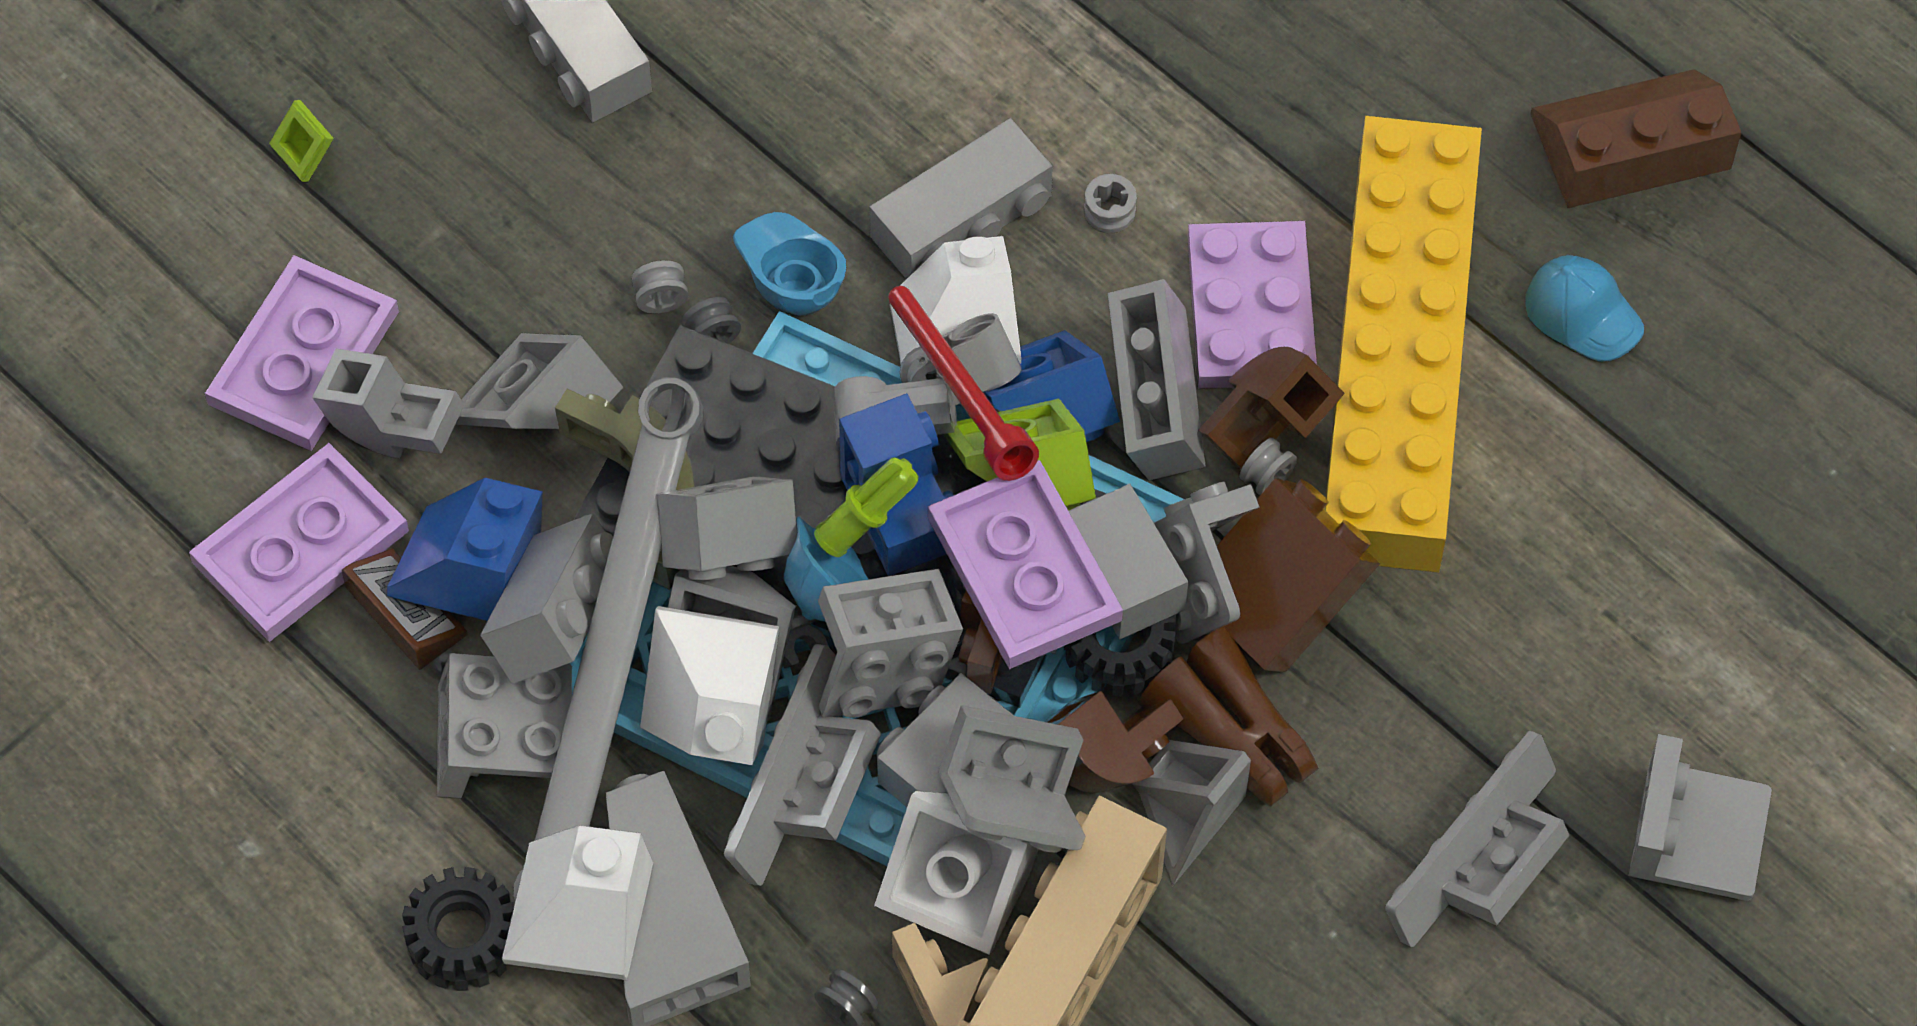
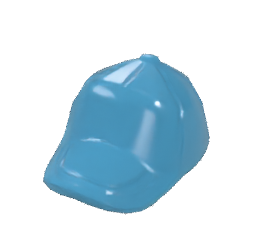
M773 212L757 217L735 231L733 235L734 244L747 263L757 290L775 308L798 316L814 314L831 303L838 294L846 272V259L831 241L799 219L787 213Z
M1572 255L1552 259L1537 271L1527 289L1525 296L1526 311L1532 323L1547 336L1589 359L1596 361L1618 359L1634 348L1644 335L1642 320L1620 293L1614 277L1603 266L1589 259Z
M798 516L796 518L797 538L786 562L784 581L796 604L802 610V616L808 620L817 619L825 621L818 603L823 586L869 579L864 573L861 562L852 547L842 557H834L828 554L816 541L814 536L816 529Z

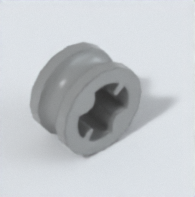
M1103 174L1094 178L1088 184L1084 197V213L1090 226L1105 233H1116L1128 228L1134 221L1137 202L1136 189L1131 181L1121 175ZM1111 197L1120 199V205L1114 204L1110 210L1101 208V202L1107 203Z
M662 260L651 262L638 268L632 275L633 288L637 291L636 303L638 308L647 313H664L682 306L688 299V289L683 283V267L679 263Z
M1269 438L1249 456L1241 469L1239 479L1246 485L1255 483L1257 485L1256 492L1261 495L1275 478L1287 480L1297 463V457L1290 451L1281 453L1280 443L1274 438Z

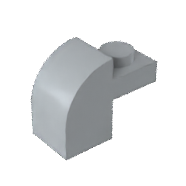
M337 348L312 396L328 421L342 434L372 451L399 459L404 448L441 454L464 407V403L456 391L404 383L387 356Z

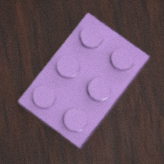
M1305 221L1189 224L1187 237L1198 389L1234 388L1228 380L1241 367L1261 353L1277 347H1291L1308 355L1317 364Z
M293 255L205 392L208 405L312 451L330 423L312 396L335 349L373 354L399 313L397 300Z
M328 443L189 551L195 567L270 642L344 583L341 571L343 568L358 560L384 552L408 533L409 529L407 520Z
M1040 460L1037 461L1034 468L1028 474L1019 479L1007 481L997 477L928 506V519L1009 669L1122 621L1123 609Z

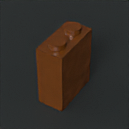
M1275 478L1258 497L1259 508L1243 515L1220 541L1217 549L1240 608L1239 619L1223 627L1264 670L1286 672L1380 563L1367 551L1371 542L1359 529L1346 520H1343L1340 524L1337 523L1324 510L1329 502L1314 486L1302 479L1295 483Z

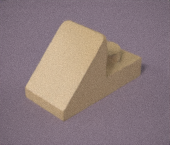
M916 923L893 931V959L926 1026H956L960 1020L970 1023L979 1005L975 1001V996L988 971V959H980L948 973L944 957L936 941L931 939L925 942Z

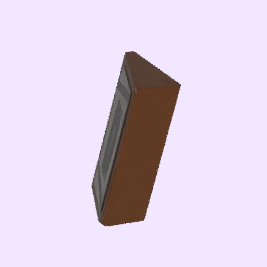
M393 548L358 560L343 568L341 571L346 589L419 670L468 635L467 630L449 611L387 596V586L401 560V557Z

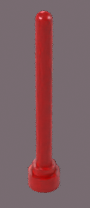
M905 286L894 287L888 296L889 303L985 437L983 454L994 473L1000 479L1007 481L1016 480L1028 474L1034 468L1039 458L1038 447L1022 427L1007 424L1002 420L911 291Z

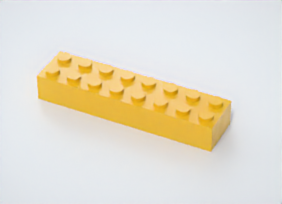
M1365 116L1359 156L1337 386L1345 394L1334 406L1325 496L1329 504L1324 510L1337 523L1340 524L1343 520H1346L1369 539L1371 545L1367 551L1380 563L1379 566L1439 573L1447 534L1482 128Z

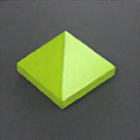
M294 100L269 144L302 182H308L334 138L301 100Z

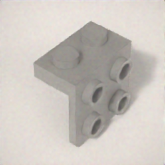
M1225 482L1191 493L1190 498L1163 508L1166 517L1154 523L1188 580L1185 610L1175 614V637L1181 644L1198 639L1238 620L1240 617L1239 605L1211 532L1259 508L1251 484L1229 492Z
M961 705L938 773L967 830L979 838L990 841H999L1003 837L1024 840L1033 847L1046 852H1059L1062 848L1070 850H1080L1086 836L1064 796L1084 740L1077 728Z

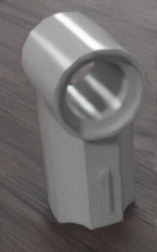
M868 376L845 379L834 388L836 446L840 450L839 418L908 393L917 413L924 411L928 413L936 434L955 432L957 422L952 390L943 378L886 385L884 381Z

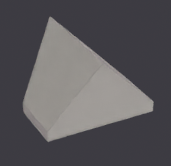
M1169 740L1170 742L1149 763L1155 774L1132 784L1140 794L1148 819L1167 828L1164 864L1172 886L1175 885L1246 797L1251 760L1244 751Z

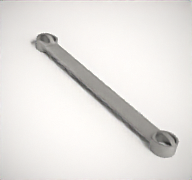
M664 377L652 382L644 389L639 400L638 413L642 426L535 841L576 826H590L661 549L657 493L676 490L688 440L698 431L703 420V406L700 397L687 382L678 378ZM672 389L668 416L661 431L651 425L649 407L653 399L660 392ZM686 392L690 395L689 399L692 404L691 415L681 429L677 430ZM523 870L519 872L514 883L513 896L515 902Z

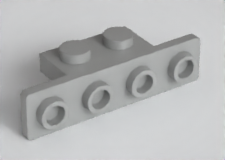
M815 644L805 666L798 675L797 685L784 715L776 725L774 738L761 768L753 778L751 791L738 821L730 831L724 856L748 884L761 886L764 883L784 834L837 840L881 736V733L874 724L868 720L833 716L822 717L819 703L836 657L828 645Z
M1532 731L1527 732L1518 745L1506 754L1499 768L1481 790L1469 799L1465 809L1444 835L1432 844L1428 854L1407 880L1395 889L1391 899L1386 904L1385 910L1401 943L1414 947L1448 905L1498 925L1570 836L1562 819L1529 806L1556 772L1555 765L1542 735Z

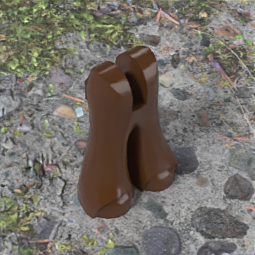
M1225 627L1214 630L1196 643L1189 653L1187 662L1183 657H1178L1164 668L1150 682L1139 699V705L1142 708L1171 699L1183 717V720L1176 727L1185 731L1202 745L1244 751L1251 760L1247 789L1270 807L1288 793V787L1279 770L1267 758L1268 756L1292 780L1298 783L1303 782L1319 769L1306 742L1287 723L1269 700L1252 673L1241 646L1230 636ZM1205 685H1207L1211 690H1213L1227 704V706L1238 717L1244 729H1242L1241 726L1224 709V707L1215 698V696L1205 687Z

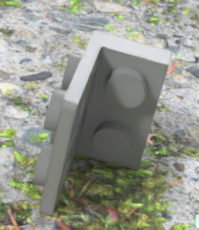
M939 569L823 586L818 603L837 649V654L819 703L822 717L844 715L855 718L866 715L873 710L897 706L905 708L920 707L927 695L934 688L942 685L963 631Z
M450 653L438 685L437 796L462 798L469 777H478L479 773L551 778L572 697L571 664H565L512 684L494 656Z
M1658 734L1648 765L1628 876L1745 901L1751 900L1755 892L1772 792L1771 787L1762 783L1690 769V764L1679 762L1683 739Z

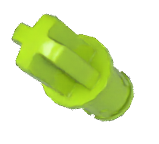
M890 458L862 486L853 485L846 492V501L824 522H820L815 527L814 536L820 547L834 557H842L871 527H881L887 521V512L918 483V475L912 469V464L905 458Z

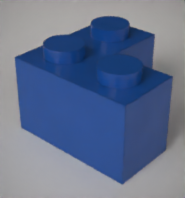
M908 393L839 418L841 479L847 491L853 485L862 486L890 458L894 457L907 459L912 464V469L918 475L916 486L887 512V521L881 527H871L867 531L888 577L946 555L947 553L928 519V506L954 495L950 490L941 492L934 476L938 475V468L932 448L938 446V438L926 411L917 413Z

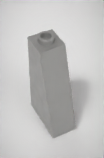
M665 771L651 776L637 774L624 779L614 790L606 792L609 830L641 833L653 861L627 980H624L625 998L630 1026H651L750 987V971L748 959Z

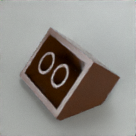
M1695 69L1545 104L1531 109V117L1567 208L1732 169L1742 133L1723 86Z

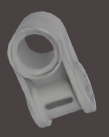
M988 313L976 316L943 335L982 392L1003 386L1018 376L1022 370L997 314ZM921 347L913 349L905 356L899 373L901 383L927 380L925 375L933 370L937 372L935 374L936 379L942 378V376ZM953 393L954 402L956 406L960 404V402Z

